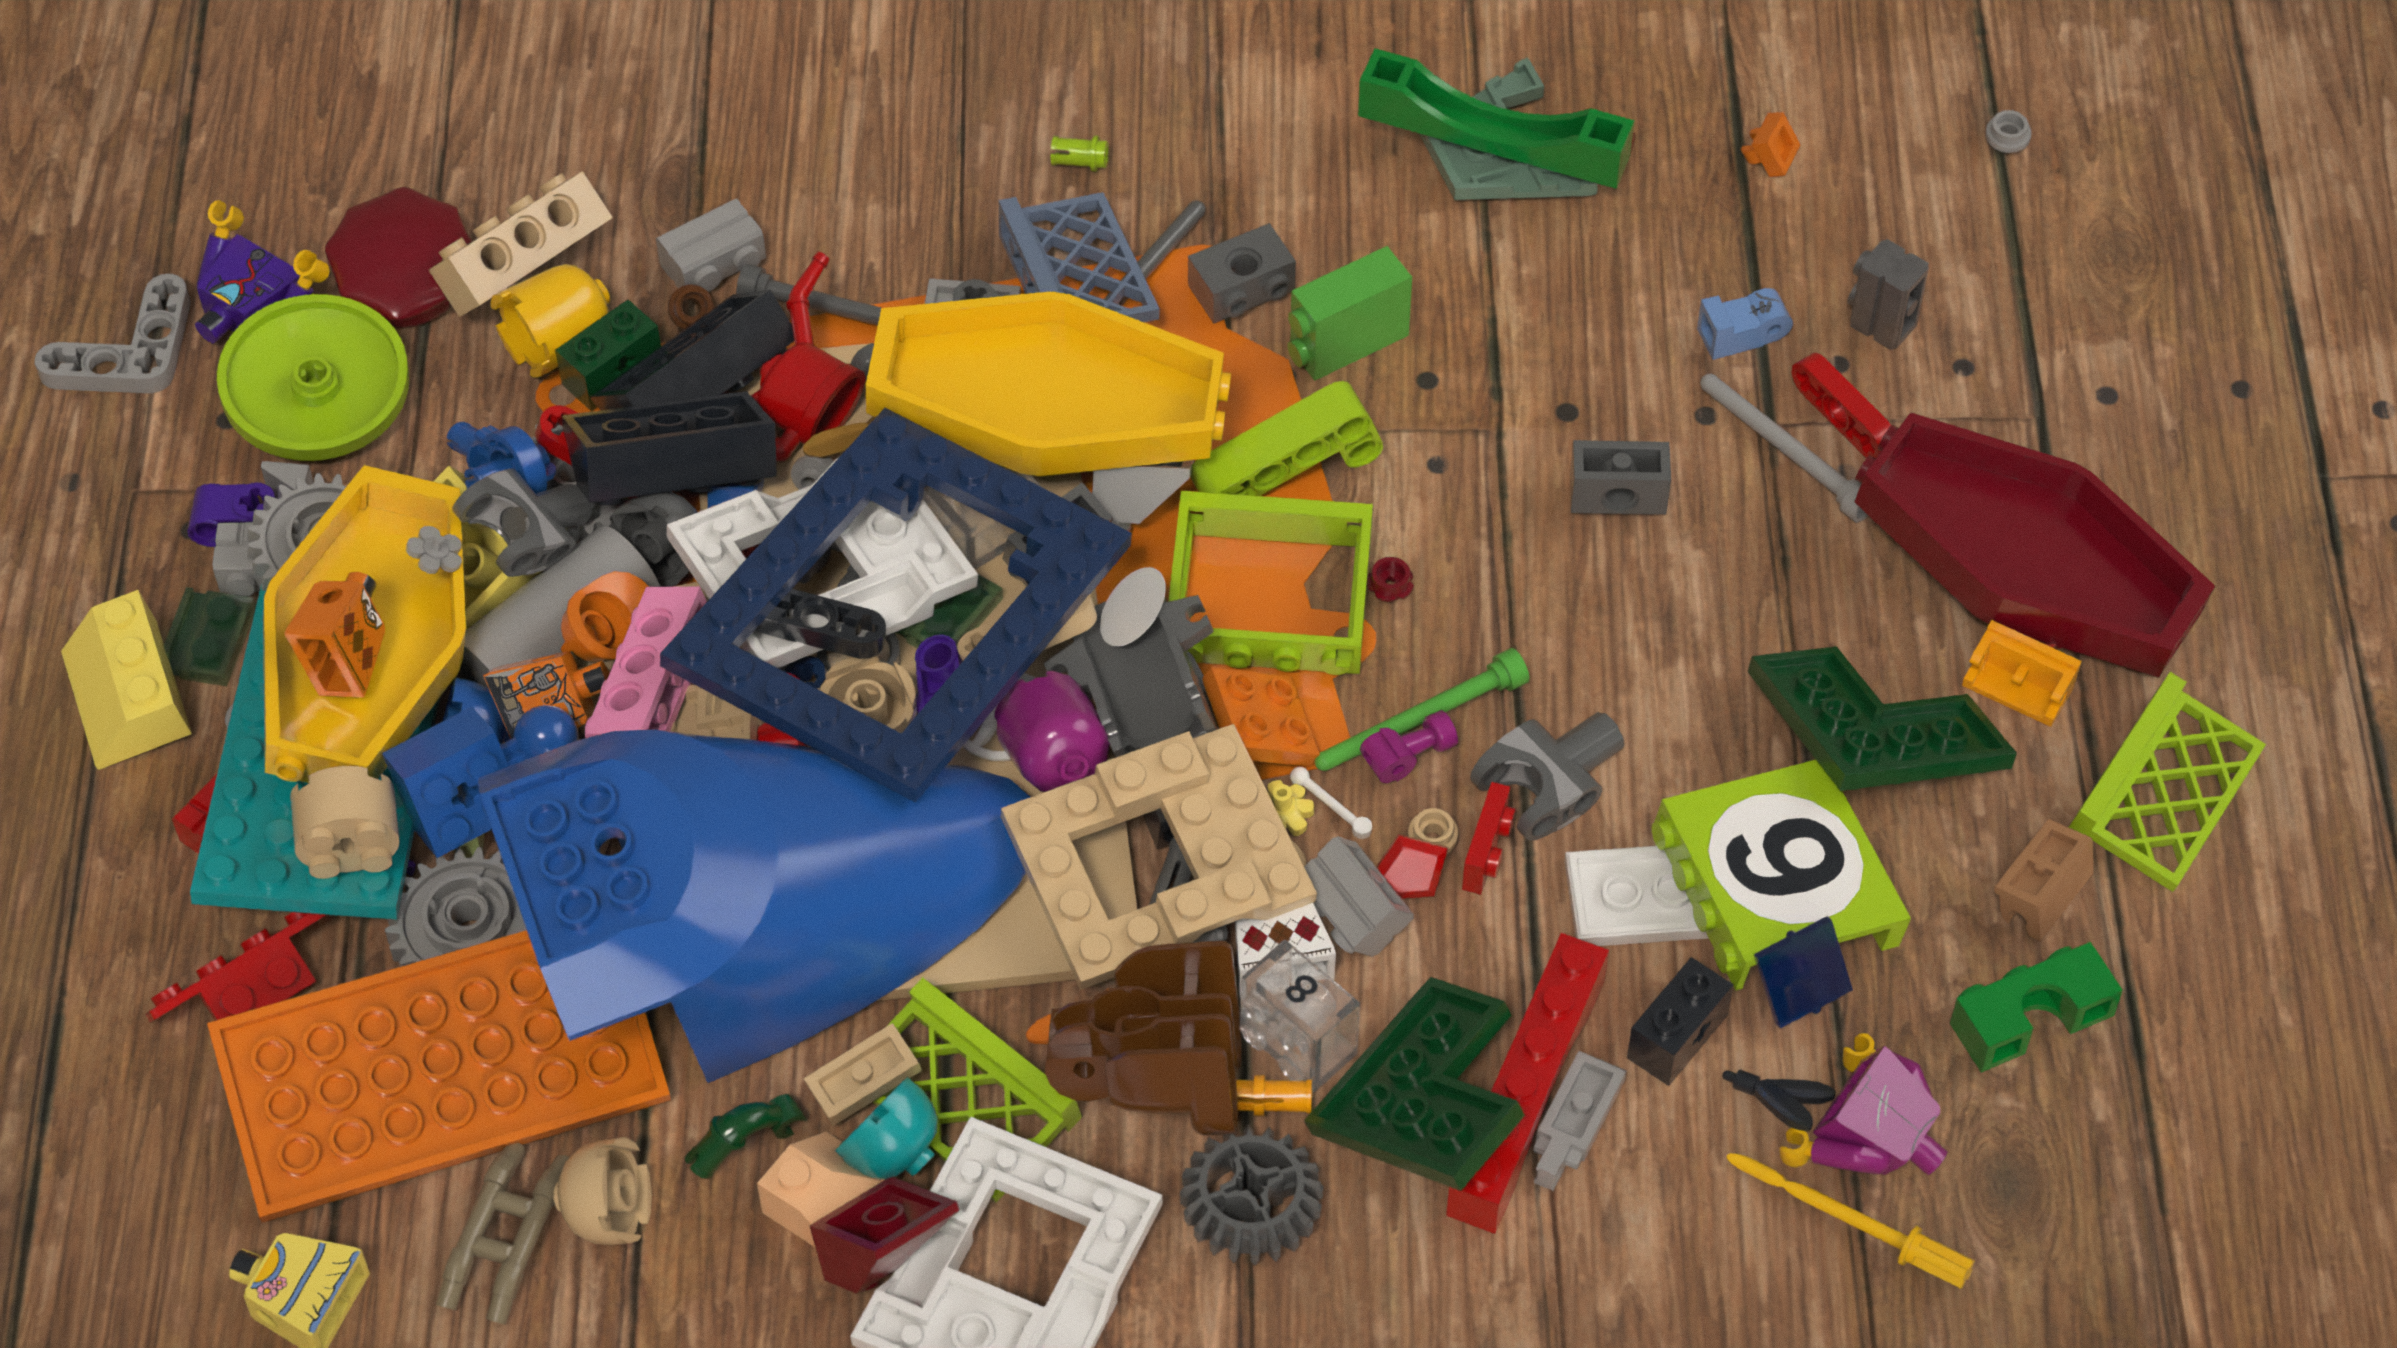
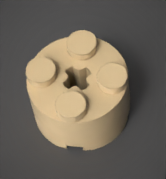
M879 656L867 659L849 657L836 663L825 674L826 679L820 689L818 688V690L899 733H902L918 714L915 686L909 673L895 662H893V666L879 661Z
M338 766L319 770L308 776V785L299 790L297 784L292 789L290 799L295 854L302 863L309 866L311 876L328 879L342 872L360 870L381 872L392 865V856L399 847V832L394 785L387 776L381 773V780L368 777L367 768Z

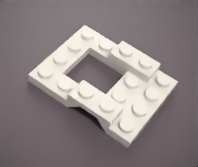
M835 461L826 469V471L835 463ZM824 473L811 486L780 498L754 490L667 524V539L709 599L746 560L741 551L761 543ZM923 498L918 510L908 521H903L891 515L884 507L870 501L835 540V543L860 578L818 596L878 612L886 622V635H889L933 617L934 604L977 587L978 574ZM790 609V615L787 619H793V609ZM811 614L802 619L805 625L813 628L823 627L829 622L824 616L818 614ZM838 622L837 632H841V624L844 623ZM862 630L857 636L864 637L870 631ZM756 631L741 645L744 651L777 668L823 650Z
M970 1117L930 1190L957 1201L959 1211L896 1269L892 1278L875 1290L851 1334L852 1346L857 1348H1094L1118 1302L1117 1292L1162 1206V1195ZM995 1189L1087 1226L1045 1307L958 1271L973 1244L972 1232Z

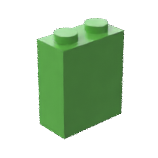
M1388 246L1291 291V312L1288 313V320L1291 326L1290 341L1287 344L1288 352L1295 365L1298 367L1303 366L1314 381L1409 336L1412 276Z

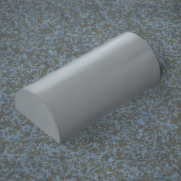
M601 525L576 544L566 557L551 568L540 572L466 630L464 654L460 670L478 683L487 686L483 675L493 668L562 652L560 649L565 641L562 637L561 621L563 614L567 610L568 600L577 591L602 575L613 571L629 572L641 578L649 587H660V584L652 569L637 549L615 529L607 525Z

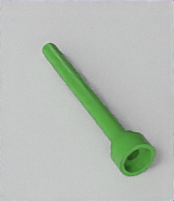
M1509 648L1493 656L1492 663L1487 665V671L1320 752L1314 761L1315 766L1321 771H1328L1361 755L1359 750L1361 744L1370 735L1378 732L1379 728H1390L1401 735L1423 724L1426 716L1439 710H1443L1446 713L1494 688L1498 691L1504 689L1513 691L1529 683L1530 677L1527 666L1518 651L1514 648Z

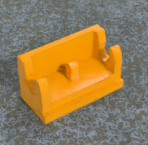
M1991 620L1969 660L1972 665L1963 679L1962 686L2052 727L2074 689L2082 661Z

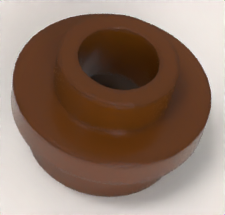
M694 284L679 287L673 292L668 301L669 317L682 330L715 308L710 293L703 287ZM690 300L696 303L698 307L696 316L691 317L684 313L683 303Z

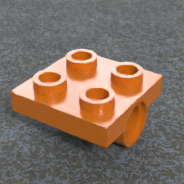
M1211 667L1203 676L1202 681L1219 729L1234 724L1252 761L1304 767L1312 766L1320 753L1291 676Z

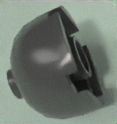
M672 491L634 496L614 511L612 515H615V521L609 527L623 535L637 549L652 569L660 587L675 586L690 575L691 572L666 537L667 524L698 513L684 497Z

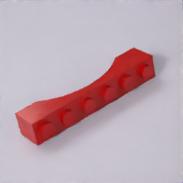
M1564 933L1560 934L1491 1092L1518 1101L1525 1116L1461 1191L1449 1187L1446 1216L1496 1234L1515 1190L1532 1138L1555 1081L1575 1040L1587 1023L1605 982L1609 949Z

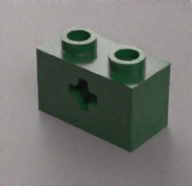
M627 299L555 350L562 385L590 411H593L597 406H595L590 398L592 395L661 346L658 325Z

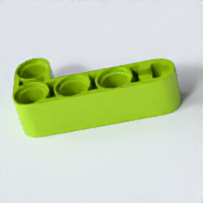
M1338 381L1323 387L1213 449L1209 459L1196 460L1192 464L1190 478L1198 492L1261 496L1337 452L1340 453L1344 462L1349 467L1357 468L1367 465L1381 454L1383 442L1353 387L1348 382Z

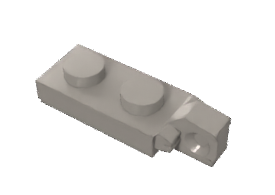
M1578 1051L1537 1130L1533 1152L1542 1155L1536 1167L1537 1176L1534 1180L1535 1184L1553 1191L1564 1172L1565 1166L1577 1170L1581 1161H1585L1625 1081L1626 1070Z

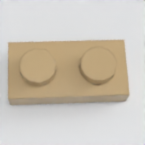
M891 1023L811 1073L804 1080L831 1124L835 1126L897 1087L905 1078L913 1077L922 1069L894 1024Z

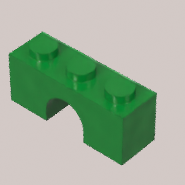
M2090 941L2074 949L2070 946L2060 948L2052 953L2046 961L2034 966L2021 965L2006 973L2001 980L1989 985L1976 984L1970 986L1957 997L1950 1025L1982 1073L2026 1054L2033 1027L2025 1016V1012L2031 1010L2048 1011L2061 1020L2071 1035L2115 1016L2123 989Z

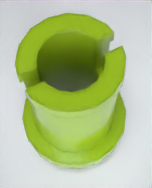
M1053 136L1051 149L1067 150L1070 153L1054 152V154H1050L1051 165L1090 167L1092 172H1097L1098 168L1107 167L1108 141H1100L1099 136H1093L1092 140Z

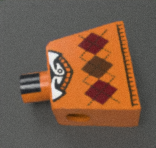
M351 572L345 581H319L315 583L284 633L319 696L364 697L367 692L385 634V624L371 600L376 583L373 578L365 573Z

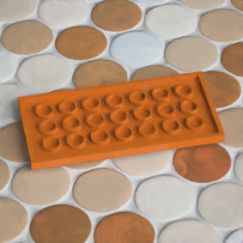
M527 930L207 1023L257 1211L262 1223L497 1153L514 1143L527 1144L671 1100L645 1012L569 1041L539 967Z

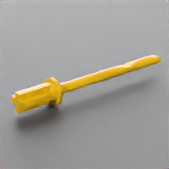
M1733 1153L1726 1155L1727 1160L1741 1171L1770 1185L1784 1187L1788 1193L1799 1200L1901 1250L1898 1264L1905 1266L1908 1262L1960 1289L1963 1288L1966 1280L1969 1279L1975 1260L1921 1234L1922 1228L1917 1225L1907 1236L1804 1184L1788 1181L1776 1170L1748 1156Z

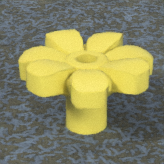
M1281 780L1268 783L1267 792L1285 829L1288 828L1293 836L1303 834L1307 830L1305 818H1310L1314 815L1313 801L1305 799L1306 790L1298 784L1289 787L1283 784Z

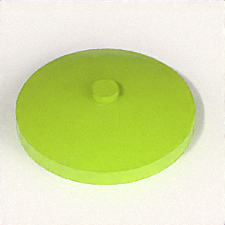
M327 294L290 297L270 304L251 315L228 339L221 353L217 368V387L221 404L227 419L236 432L247 442L266 453L299 461H316L340 457L361 449L374 441L390 427L402 410L409 390L410 380L404 345L389 321L363 303Z

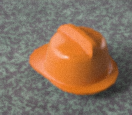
M613 571L602 575L577 591L568 600L567 610L562 617L561 632L565 642L560 650L562 652H573L582 660L592 663L615 660L617 648L623 643L631 624L632 613L638 607L645 588L649 586L641 578L629 572Z

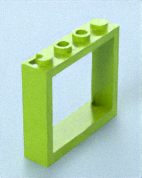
M1181 491L1168 602L1187 598L1194 535L1355 547L1348 638L1213 628L1214 632L1187 650L1194 657L1196 663L1224 664L1233 668H1245L1247 666L1276 668L1285 672L1307 670L1321 671L1332 675H1342L1345 673L1360 674L1373 504ZM1191 511L1203 512V514H1193ZM1348 522L1362 523V525H1351Z

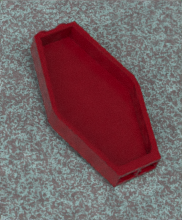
M1910 412L1899 428L1893 424L1888 428L1878 446V450L1881 453L1877 458L1869 455L1855 477V480L1861 483L1854 502L1975 617L1987 624H1990L1991 620L2032 639L2055 644L2058 647L2145 674L2160 677L2202 614L2215 588V585L2095 474L2069 460Z

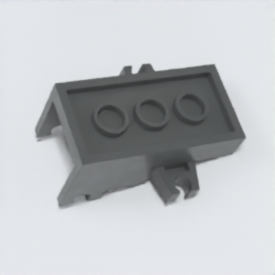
M1198 595L1166 602L1164 598L1160 612L1152 625L1138 639L1124 646L1109 645L1102 638L1100 619L1106 601L1094 606L1097 612V619L1094 625L1087 631L1072 637L1074 643L1044 662L1046 671L1066 672L1083 687L1086 694H1092L1097 706L1096 711L1109 736L1108 741L1116 757L1188 731L1192 738L1219 729L1187 652L1188 649L1214 632L1207 615L1198 622H1190V618L1195 613L1206 612Z

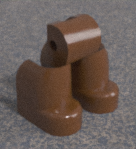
M1207 941L1162 944L1136 950L1117 966L1114 974L1116 988H1110L1096 994L1091 1000L1069 1003L1063 1008L1051 1009L1045 1074L1049 1084L1059 1094L1072 1100L1087 1102L1110 1097L1112 1105L1132 1112L1190 1114L1192 1127L1199 1135L1237 1133L1238 1096L1235 1069H1240L1241 1027L1233 951L1228 942Z

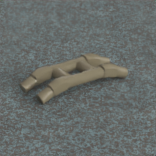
M520 1143L508 1145L502 1150L500 1155L495 1157L483 1179L484 1184L457 1245L452 1249L447 1260L436 1305L456 1311L463 1287L467 1283L470 1270L474 1264V1257H480L502 1264L493 1286V1296L485 1319L506 1325L513 1300L516 1299L524 1277L526 1265L549 1212L555 1205L554 1187L558 1182L565 1162L569 1158L568 1156L558 1155L554 1159L549 1169H546L538 1180L533 1191V1198L506 1191L509 1182L515 1174L516 1167L525 1155L524 1147ZM494 1211L524 1218L513 1244L484 1236Z

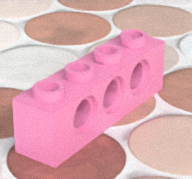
M700 586L645 588L638 607L632 613L631 624L624 641L617 648L616 660L608 679L602 684L600 698L592 717H589L586 722L585 738L612 731L671 730L690 682L660 666V653L706 604L707 601Z

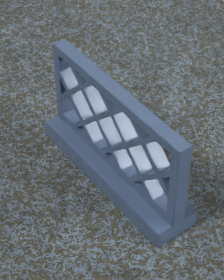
M1103 192L1025 208L1020 207L1016 197L998 200L999 237L1025 294L1048 291L1066 293L1142 322L1159 320L1160 309ZM1095 210L1100 215L1095 223L1076 217L1079 213ZM1047 220L1056 223L1051 231L1033 226L1032 223ZM1067 228L1085 234L1080 241L1062 236ZM1096 238L1114 244L1108 252L1090 246ZM1053 246L1070 252L1065 260H1061L1047 255V252ZM1080 257L1099 263L1093 271L1075 265ZM1109 267L1128 273L1123 281L1104 275ZM1065 276L1084 282L1078 290L1060 284ZM1094 286L1113 292L1108 300L1095 297L1089 293ZM1125 296L1142 302L1143 306L1126 308L1118 305V303Z

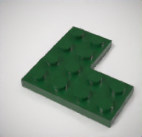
M1837 646L1751 657L1747 672L1840 791L1987 773L1990 771L2012 769L2017 752L1968 694L1883 704Z
M1430 977L1306 1117L1304 1122L1310 1133L1324 1140L1461 1191L1525 1116L1518 1101L1457 1080L1512 1016L1505 1001Z

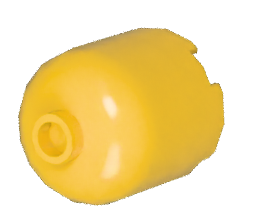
M564 264L547 269L494 294L490 306L495 310L499 308L503 322L495 327L505 348L517 365L527 362L532 367L530 375L536 378L558 367L555 353L558 347L609 313L607 304L610 303V296L605 285L599 279H593L588 273L575 265Z

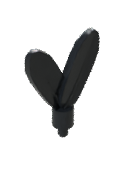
M1741 1069L1737 1073L1725 1070L1722 1073L1724 1080L1733 1083V1089L1751 1096L1755 1095L1780 1121L1789 1127L1801 1131L1811 1130L1813 1123L1810 1112L1802 1104H1823L1832 1101L1836 1096V1091L1832 1087L1816 1081L1792 1079L1760 1080V1076Z

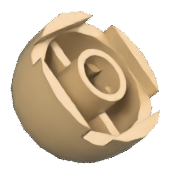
M627 1137L605 1139L581 1146L565 1162L558 1182L554 1187L555 1206L561 1212L567 1225L574 1234L593 1244L618 1245L636 1242L642 1236L635 1234L638 1221L641 1224H648L652 1202L650 1174L647 1164L637 1165L631 1151H640L635 1142Z

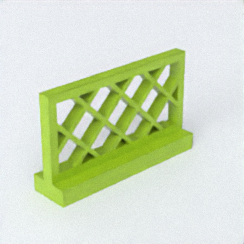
M2169 672L2068 827L2091 837L2095 843L2173 892L2266 744L2183 692L2182 689L2187 682L2174 673ZM2180 710L2199 721L2202 730L2201 734L2182 736L2176 718ZM2169 731L2170 737L2163 738L2166 732ZM2231 741L2247 751L2248 754L2243 761L2225 763L2218 743ZM2206 744L2213 764L2192 767L2186 746ZM2174 748L2180 768L2160 770L2154 751ZM2146 765L2148 772L2141 773L2142 769ZM2229 773H2235L2232 780L2230 779ZM2217 775L2223 793L2222 796L2203 798L2196 777ZM2184 779L2191 799L2170 802L2164 781ZM2152 783L2158 803L2137 806L2132 785ZM2124 800L2125 807L2118 808ZM2206 808H2213L2210 815H2208ZM2195 810L2201 828L2200 831L2180 833L2174 812ZM2162 814L2169 835L2147 837L2141 816ZM2129 818L2136 839L2122 840L2106 830L2105 827L2110 820ZM2191 843L2186 851L2184 844ZM2172 845L2178 862L2174 872L2155 861L2151 848Z
M923 977L909 991L912 998L910 1002L888 1024L893 1023L899 1034L914 1019L928 1028L929 1046L910 1047L909 1049L915 1058L930 1057L931 1080L913 1082L923 1091H931V1102L938 1117L937 1133L928 1148L945 1162L954 1146L947 1147L941 1142L940 1124L966 1122L970 1117L978 1120L1006 1117V1131L1014 1134V1116L1035 1114L1047 1124L1035 1138L1027 1140L1047 1147L1063 1129L1069 1132L1082 1118L1076 1100L1059 1094L1049 1084L1046 1075ZM937 1036L947 1044L937 1045ZM962 1055L966 1059L967 1076L938 1079L937 1056ZM974 1066L984 1074L975 1075ZM998 1084L1004 1089L1005 1106L976 1109L975 1086ZM967 1087L968 1110L940 1113L939 1090ZM895 1088L874 1100L873 1103L878 1106L886 1098V1095H889ZM1012 1096L1022 1105H1013ZM995 1189L991 1199L997 1203L1005 1192Z

